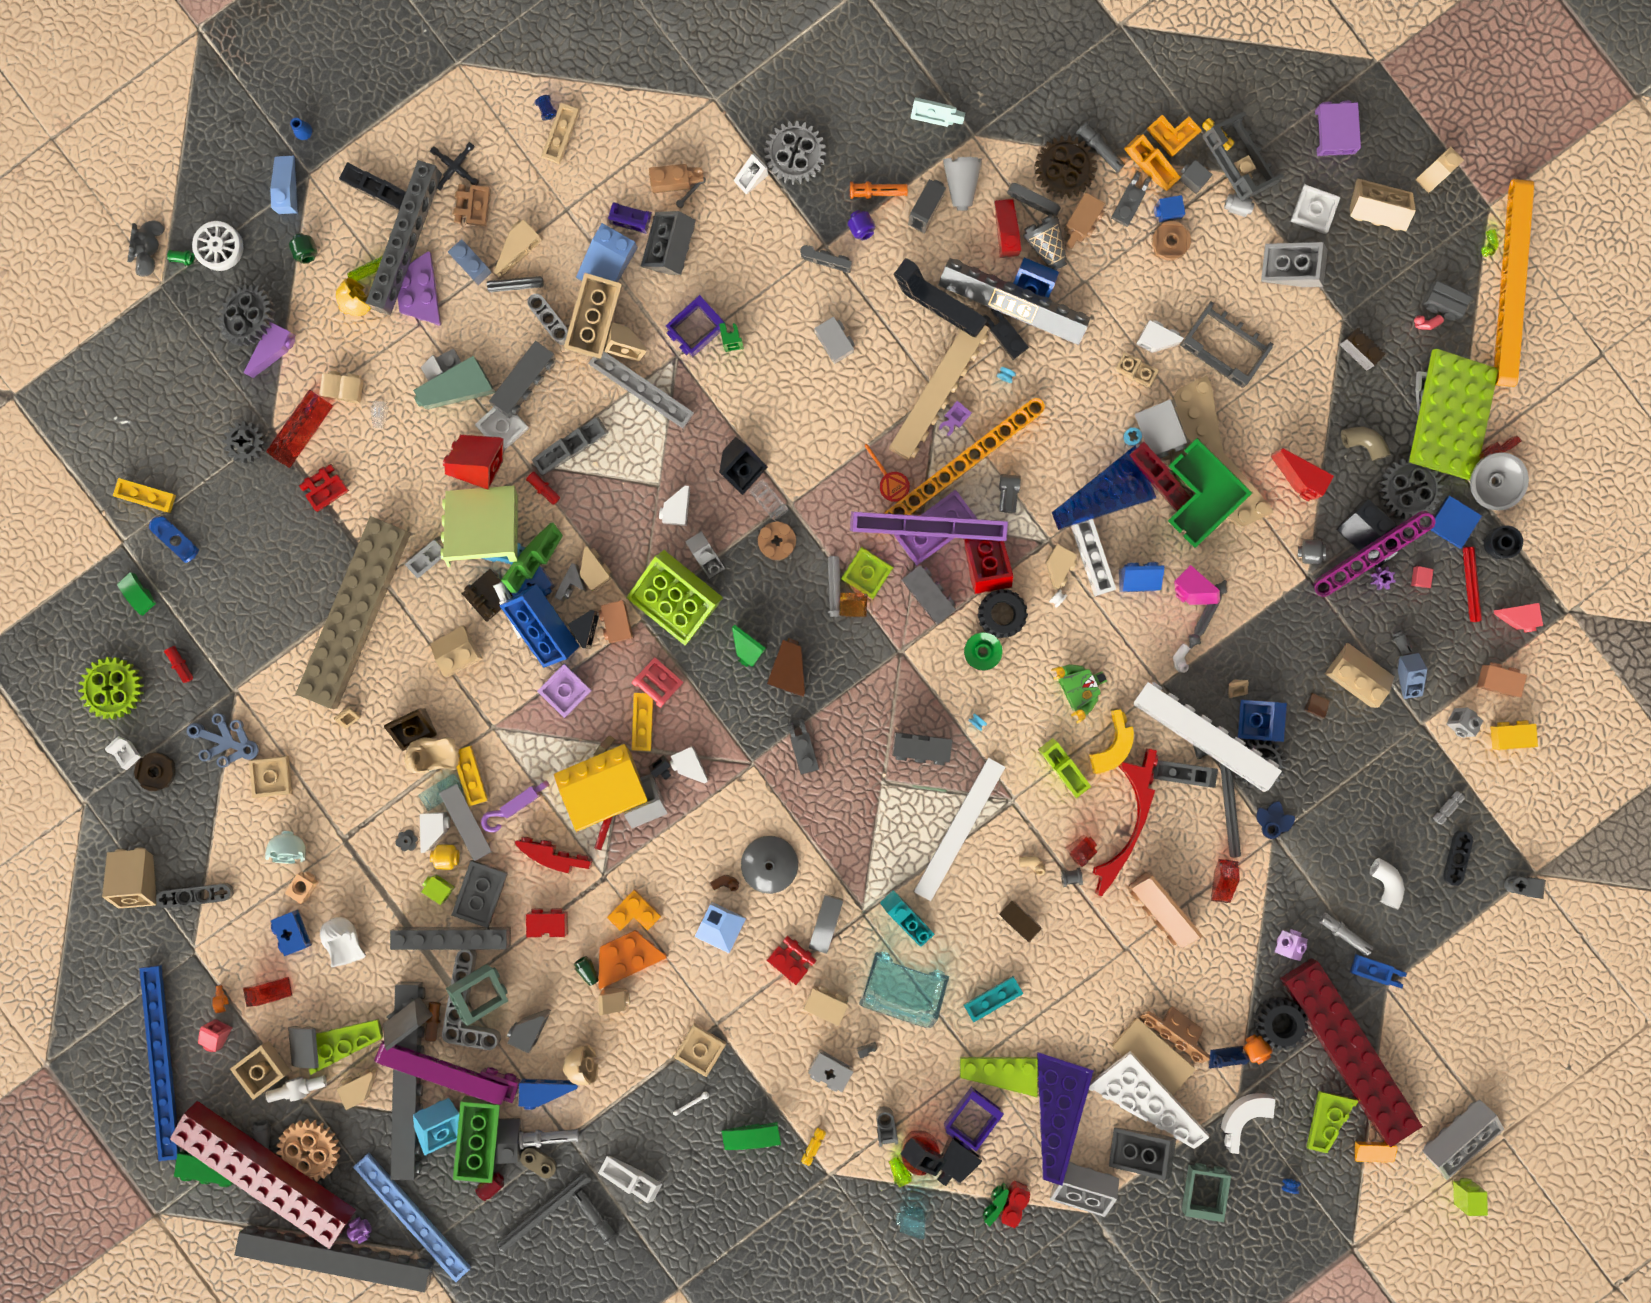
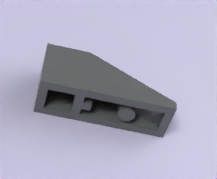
M1158 760L1154 768V779L1216 788L1218 769Z

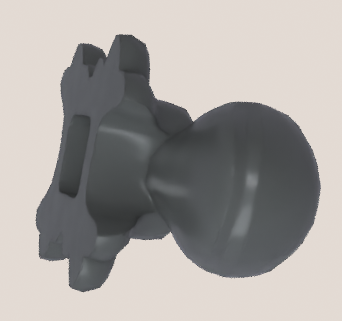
M158 221L145 222L140 229H137L136 223H132L127 262H132L137 256L135 272L136 275L141 277L149 276L155 270V260L150 256L158 250L159 243L155 236L161 235L165 230L164 226Z

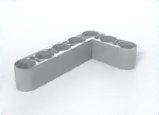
M460 950L457 953L451 985L461 979L459 977L460 971L465 972L466 975L474 972L477 958L476 950ZM463 952H467L470 955V961L463 959ZM471 987L462 992L464 995L463 999L467 1007L469 1003ZM450 996L448 997L442 1030L443 1040L455 1045L484 1050L494 1049L501 1040L500 1032L486 1027L467 1026L460 1018L453 1016L452 1010L455 1007ZM449 1029H454L457 1036L452 1037L449 1034ZM468 1032L474 1033L476 1039L470 1040L468 1038ZM488 1035L493 1036L495 1043H489L486 1037Z

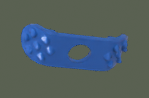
M156 516L150 521L149 529L182 561L187 563L195 559L199 549L163 516ZM173 536H180L181 544L178 546L171 545V538Z

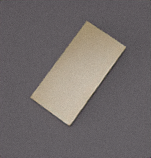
M1137 1017L1112 1045L1122 1056L1131 1051L1172 1095L1177 1092L1196 1070Z

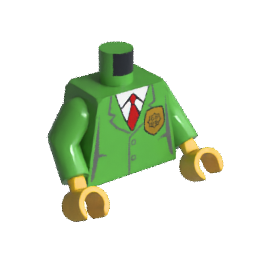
M1072 664L1052 668L1051 671L1057 672V676L1053 679H1058L1072 710L1075 711L1071 716H1078L1076 723L1085 720L1086 715L1093 710L1098 702V695L1101 694L1098 685L1107 682L1104 673L1101 671L1092 675L1090 669Z

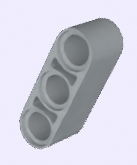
M532 294L527 301L529 308L555 342L564 345L568 329L540 294ZM535 301H542V305L539 308H533ZM547 316H554L551 323H545ZM558 331H565V336L557 338Z

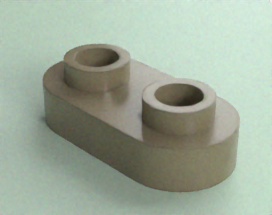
M533 1146L525 1148L521 1153L520 1161L525 1167L542 1178H550L554 1175L557 1164L553 1158ZM528 1155H531L533 1157L532 1161H529L527 1159ZM543 1166H547L549 1171H544Z

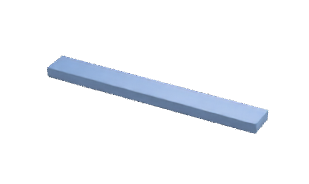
M370 1153L353 1166L455 1282L471 1269V1266L400 1186L394 1180H391V1176Z

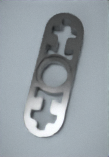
M1011 183L1007 194L1012 198L1048 216L1053 215L1057 217L1061 209L1057 203L1017 183Z

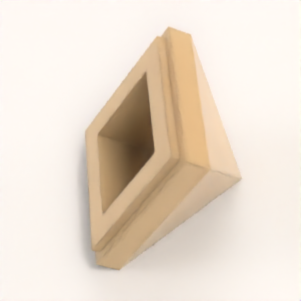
M1234 679L1229 683L1228 697L1233 698L1247 695L1248 680Z
M348 706L336 715L334 720L347 729L361 716Z

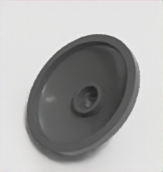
M763 836L752 841L745 849L741 859V871L745 881L753 889L761 893L773 894L783 891L794 881L798 871V857L793 847L784 839L776 836ZM772 863L773 868L767 869L765 865Z

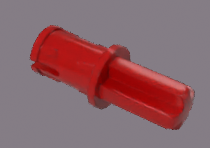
M533 471L528 475L526 481L552 505L560 500V496L549 487V483H545L536 472Z
M176 646L169 647L164 653L173 665L171 668L176 670L183 683L190 682L193 679V675L185 664L186 660L182 659Z

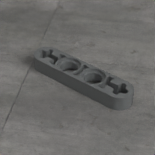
M228 883L170 889L160 892L156 897V902L161 908L222 902L229 900L233 896L234 890ZM202 889H206L209 892L207 900L200 897ZM223 889L227 890L228 894L225 895H215V892ZM184 891L190 894L188 902H184L181 899V894ZM175 896V900L166 902L163 901V897Z

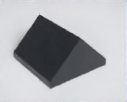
M590 610L568 624L582 648L590 650L592 648L599 619V612Z

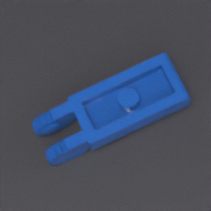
M1355 954L1350 973L1398 988H1403L1404 984L1391 980L1392 974L1395 973L1401 977H1406L1407 975L1406 972L1395 969L1393 966Z

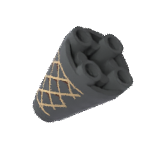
M1049 215L1041 220L1042 224L1038 226L1032 224L1025 228L1026 233L1023 234V237L1049 268L1052 267V269L1058 270L1067 265V257L1059 219Z

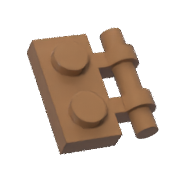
M458 184V191L455 192V198L457 199L456 208L453 209L454 223L462 224V217H466L468 225L487 226L490 187L470 185V192H465L466 185ZM464 200H468V209H463Z

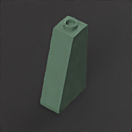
M474 356L413 390L416 394L414 399L418 406H422L427 410L491 395L496 392Z

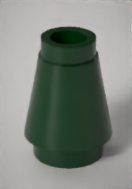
M587 956L578 959L574 963V970L589 986L599 981L592 960L588 959Z

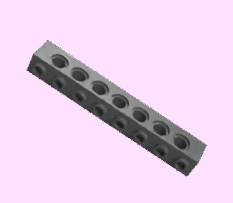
M417 160L366 300V304L374 311L391 316L442 176L436 165Z

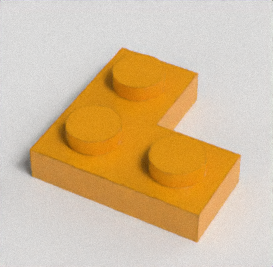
M1163 115L1147 128V131L1171 157H1174L1202 131L1190 117L1174 128Z
M634 889L607 918L620 931L633 918L648 931L659 920L661 915Z

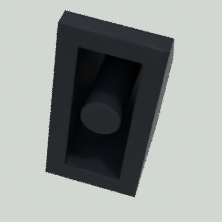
M913 1138L905 1144L903 1151L900 1153L915 1169L933 1176H937L947 1161L926 1144Z

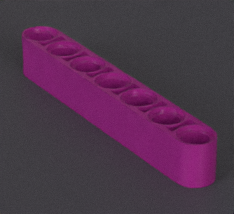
M1428 511L1418 512L1327 571L1314 581L1316 593L1321 597L1330 595L1419 538L1435 526L1434 516ZM1424 516L1430 517V522L1427 525L1420 524V520ZM1411 527L1413 529L1410 536H1403L1405 528ZM1393 538L1396 540L1393 547L1385 546L1388 539ZM1376 549L1379 551L1376 558L1368 557L1371 550ZM1354 561L1362 562L1359 569L1351 568ZM1339 571L1345 573V577L1342 580L1334 578L1335 574ZM1322 582L1328 584V588L1324 591L1318 589V585Z
M381 1041L374 1059L380 1065L498 1105L503 1103L509 1087L508 1084L480 1076L478 1072L397 1044L387 1051L384 1041Z

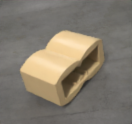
M329 370L328 373H322L319 396L325 399L361 403L364 381L356 374L347 373V376H340V372Z

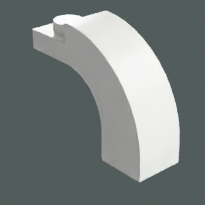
M1249 1094L1239 1098L1228 1108L1223 1117L1221 1129L1228 1133L1225 1135L1224 1144L1231 1153L1239 1154L1241 1131L1247 1121L1256 1117L1274 1118L1275 1098L1271 1094Z

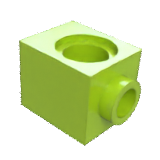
M435 874L432 877L428 876L422 884L424 888L421 892L441 905L445 903L455 886Z

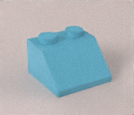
M449 1098L413 1114L414 1128L424 1155L457 1140L459 1112Z

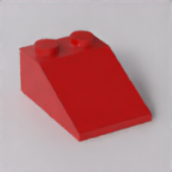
M1284 448L1271 455V458L1292 488L1304 500L1310 501L1322 497L1334 475Z
M963 538L974 594L1012 588L1013 572L1004 541Z

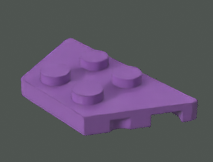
M426 252L409 264L397 297L399 312L441 326L432 255L430 252Z

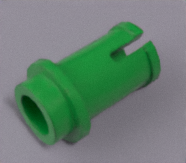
M169 250L167 253L169 262L184 263L189 266L195 260L194 254L189 250L185 252Z

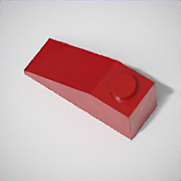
M1014 199L996 200L994 205L1000 258L1019 256L1021 242Z

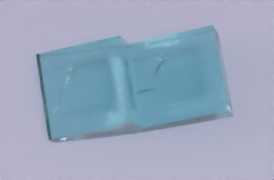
M452 774L418 796L427 811H430L443 803L439 792L455 784L458 785L460 791H463V787L455 774Z

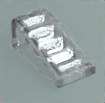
M763 478L748 490L774 521L778 520L789 510ZM763 487H765L766 489L760 495L757 496L756 493H758ZM771 493V495L762 502V499L767 494ZM774 499H776V501H775L772 505H770V506L767 508V505H768L771 501H773Z

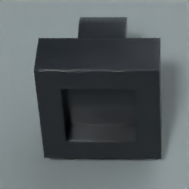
M664 755L648 766L655 778L661 774L667 780L671 776L668 770L670 763Z

